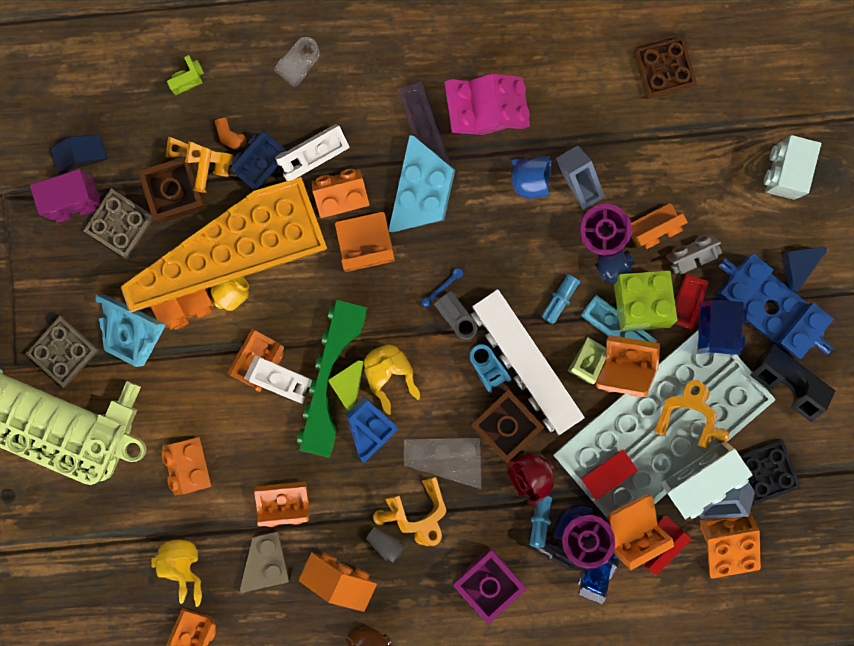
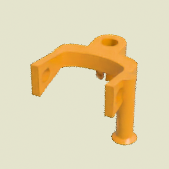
M168 137L165 157L186 156V163L199 162L195 188L192 190L207 193L205 187L210 162H215L213 174L229 177L230 165H232L231 162L235 157L234 154L213 151L190 141L186 144L172 137ZM173 145L178 146L177 152L171 150Z
M698 380L690 381L686 385L682 397L667 398L654 431L661 436H666L671 411L675 408H689L701 412L707 419L698 446L709 449L711 437H714L718 443L729 439V433L726 429H718L714 426L717 413L713 408L705 404L710 397V391L704 383Z
M436 477L422 480L434 503V508L424 518L416 522H408L400 496L385 499L391 511L377 510L374 513L373 519L377 525L397 521L402 532H415L414 538L419 545L435 546L441 541L442 534L437 521L445 515L446 507Z

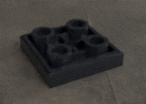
M782 439L739 454L752 473V476L748 478L751 487L755 491L752 505L801 488Z

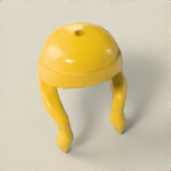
M389 344L372 350L365 357L364 371L372 393L380 398L383 410L388 415L391 414V404L381 388L389 380L391 374H405L410 394L417 400L420 399V392L413 383V368L398 347Z
M187 540L167 541L160 546L156 558H151V567H156L158 577L179 581V601L181 604L187 595L186 582H194V600L197 607L202 599L201 580L191 572L190 566L191 563L198 560V550L194 543Z

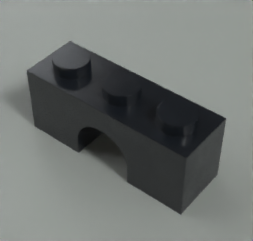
M775 344L759 356L750 374L752 378L769 391L779 383L786 385L794 396L791 407L810 422H813L827 411L836 391Z

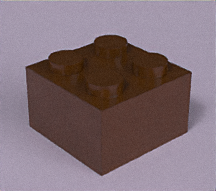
M186 156L138 171L153 221L159 224L208 209L203 192L192 190L195 188L197 172L194 162H185Z
M506 389L470 423L506 463L544 428L509 389Z

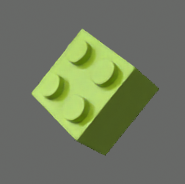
M657 271L619 274L617 283L614 284L620 332L671 328L677 321L671 272Z

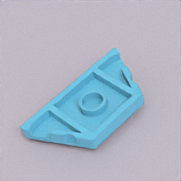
M411 135L408 140L389 232L395 233L444 220L455 169L420 142L417 137Z
M105 294L96 295V303H102L104 318H99L100 328L103 333L104 350L135 367L144 366L165 328V323L138 310L130 313L126 304Z

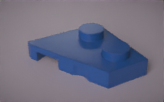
M365 396L346 413L358 456L363 463L399 429L392 420Z

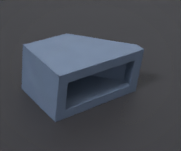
M579 146L556 158L564 179L583 210L605 198L593 163Z
M749 482L739 489L733 488L725 493L726 497L716 504L711 502L703 508L704 511L699 517L701 519L747 517L750 514L755 491Z

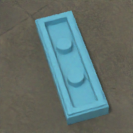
M598 295L593 297L580 315L608 337L612 335L657 342L656 339L644 330L620 332L617 310Z

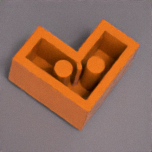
M208 288L153 305L151 308L157 320L165 323V328L178 330L189 324L188 319L197 316L199 319L212 312L210 308L215 305L212 302V296Z
M323 552L322 555L311 553L298 581L328 603L364 612L377 586V583L369 578L370 574L360 568H356L353 571L351 567L345 564L336 563L337 558L326 552Z

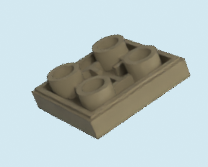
M111 188L83 231L128 259L152 223L153 218L149 212Z
M59 316L29 349L26 355L59 385L66 388L96 355L99 349L64 317Z

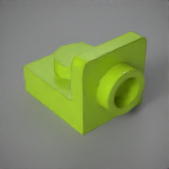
M189 55L184 58L190 71L182 70L172 75V79L167 81L175 95L203 83L200 75L204 74L198 60L193 61Z

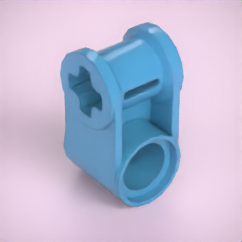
M477 344L470 349V362L489 394L493 392V388L501 383L511 381L505 368L488 346ZM480 348L485 349L488 354L486 361L478 363L474 359L475 351Z

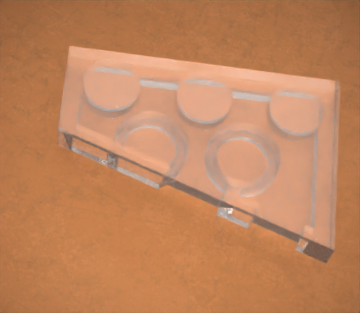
M480 438L404 439L405 466L481 489Z

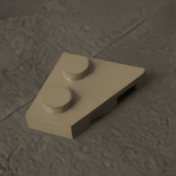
M279 531L257 535L252 538L240 587L241 593L290 581Z

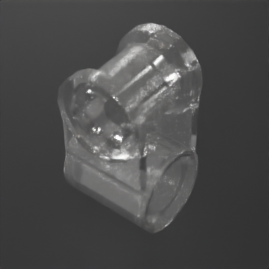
M310 37L300 38L292 49L278 62L274 71L293 87H296L320 56L317 43ZM304 47H311L313 53L311 55L308 53L304 55L302 49Z

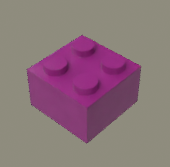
M80 169L30 185L39 215L49 220H56L57 223L68 221L71 219V215L79 212L81 215L95 212V207L101 205L93 176Z
M491 546L452 580L453 586L487 624L493 621L527 589L520 578Z

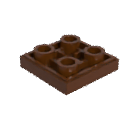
M684 36L634 50L647 99L692 88L697 85Z

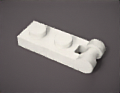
M335 124L296 147L278 154L275 159L278 165L283 167V175L286 181H291L350 147L340 126ZM297 158L300 164L293 167L291 161Z
M257 355L254 356L244 377L245 380L301 404H303L306 397L304 394L312 382V379Z

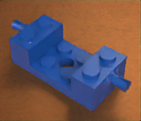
M754 253L747 255L737 267L726 258L719 264L718 267L730 276L714 295L772 343L794 359H802L807 351L814 346L824 352L825 355L831 352L830 350L833 349V346L825 341L822 336L825 329L834 319L815 303H806L771 274L773 269ZM768 300L774 301L777 305V310L772 315L768 314L764 308Z

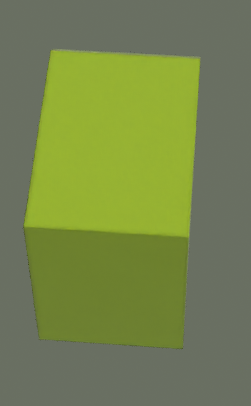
M358 360L328 380L348 411L357 401L364 361Z

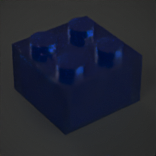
M709 300L700 303L697 354L715 356L741 355V350H744L745 335H742V324H745L747 319V310L743 308L744 302Z

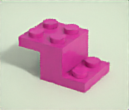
M492 73L470 81L455 79L445 81L452 133L485 135L506 128L525 129L530 127V113L527 108L526 86L523 82V77Z

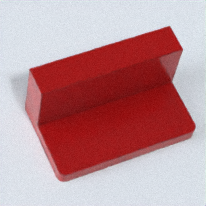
M663 516L657 522V525L673 539L674 547L643 563L655 576L692 540L667 516Z

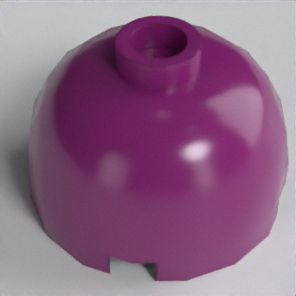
M605 203L596 205L586 212L581 219L579 232L581 241L587 249L594 254L606 256L615 254L625 247L630 240L632 227L628 215L617 205Z
M594 515L580 516L572 520L564 530L562 537L563 549L568 559L575 565L586 569L598 568L607 563L613 555L615 536L610 525L602 518Z

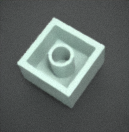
M790 135L779 142L777 146L774 145L770 154V160L773 161L771 170H767L764 178V185H767L765 193L792 200L809 194L821 143Z

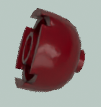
M528 452L519 454L506 463V466L510 465L511 470L507 473L513 487L520 497L526 495L530 499L526 503L534 506L551 493L554 487L553 473L555 470L548 459Z

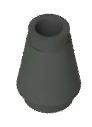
M376 527L372 529L366 538L385 561L389 560L392 563L398 559L405 548L401 544V540L378 530Z

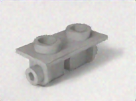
M703 235L689 245L674 248L671 253L665 256L673 263L671 265L673 273L681 275L697 267L694 260L697 257L701 265L717 259L718 255L722 254L719 247L721 242L712 235Z

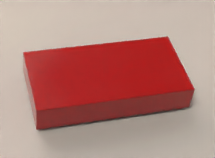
M687 273L684 274L675 298L677 321L674 324L693 330L710 283L709 281Z
M621 449L580 479L594 499L598 500L636 473L638 469L624 449Z

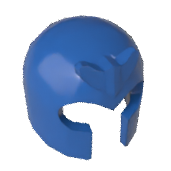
M550 156L536 157L534 160L530 158L511 160V164H513L511 181L518 195L527 199L550 196L548 189L552 161L549 160Z

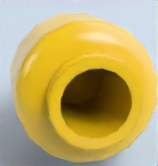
M240 277L212 286L213 304L219 309L235 310L249 297L248 282L244 277Z

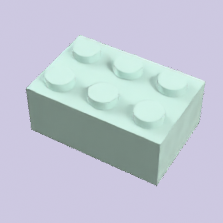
M724 441L660 484L682 516L687 519L688 517L695 518L704 511L703 508L711 502L716 504L726 497L725 493L731 489H739L746 485L752 473L735 448Z

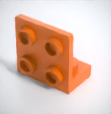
M384 212L335 223L343 259L342 265L345 272L395 262Z
M751 512L747 517L700 520V529L707 542L709 575L711 578L760 570V532Z

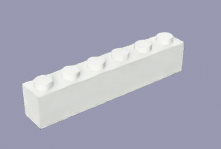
M496 290L472 307L474 311L471 314L472 318L479 327L484 325L488 331L485 337L493 348L498 346L502 352V355L499 357L506 368H513L517 374L514 380L521 390L527 389L531 395L528 400L535 411H542L546 417L542 421L549 432L555 431L556 434L560 435L585 417L500 291Z

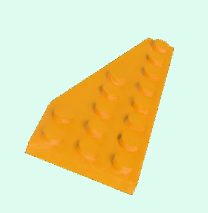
M299 177L253 191L221 216L182 242L178 247L125 283L121 290L129 312L144 309L325 251L327 247L302 178Z

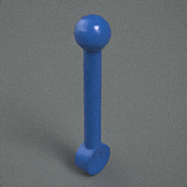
M459 268L455 269L453 275L428 298L426 297L421 300V305L429 307L431 301L455 279H460L463 276V271Z

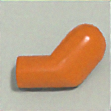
M227 118L215 120L219 140L223 145L234 150L245 147L247 143L246 137L243 134L238 135L230 131Z

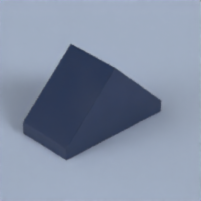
M101 135L68 137L51 148L59 174L108 160Z
M823 246L781 254L786 286L793 292L799 291L828 249Z

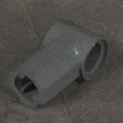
M450 291L440 298L434 306L460 339L470 340L477 333V323L453 292ZM467 321L473 325L471 334L463 335L459 332V325L462 322Z

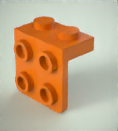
M609 335L606 346V363L596 381V387L607 392L630 394L634 397L647 396L659 369L660 343Z
M648 493L612 511L607 516L608 524L615 536V549L613 553L630 570L674 547L673 539L657 525L654 499Z

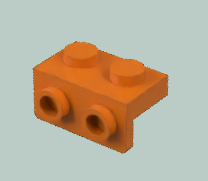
M346 169L340 174L331 177L323 175L311 182L320 218L370 206L360 169Z
M667 204L632 222L631 239L636 248L644 245L648 249L660 243L659 237L667 234L670 238L682 232L681 226L688 222L684 214L678 216L673 205Z
M252 329L227 374L260 392L261 386L244 379L254 356L257 355L275 364H279L284 354V346Z
M200 437L163 446L162 460L164 465L168 467V485L174 495H183L211 487Z
M306 482L255 487L254 494L258 512V526L274 527L279 524H301L309 521L310 505Z
M182 608L166 646H208L209 641H212L215 637L216 624L208 615Z

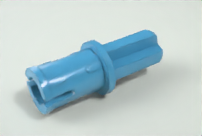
M566 274L556 293H552L553 298L542 314L543 319L552 324L556 322L565 305L570 304V297L581 283L579 280Z
M549 496L535 505L534 517H531L530 520L533 523L530 545L536 548H543L545 546L548 525L551 524L549 515L552 498Z

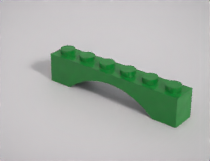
M339 300L336 301V305L331 304L328 319L332 321L330 329H325L321 344L325 345L323 355L319 354L315 369H318L319 373L317 380L312 379L309 394H313L311 405L306 404L303 419H307L305 429L300 428L297 444H301L299 451L328 458L332 455L337 430L329 410L328 380L341 352L353 339L362 333L368 310L367 307Z

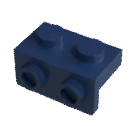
M265 131L261 134L256 133L248 143L250 147L244 153H238L231 162L233 166L230 169L254 191L259 190L278 169L279 165L275 157L286 151Z

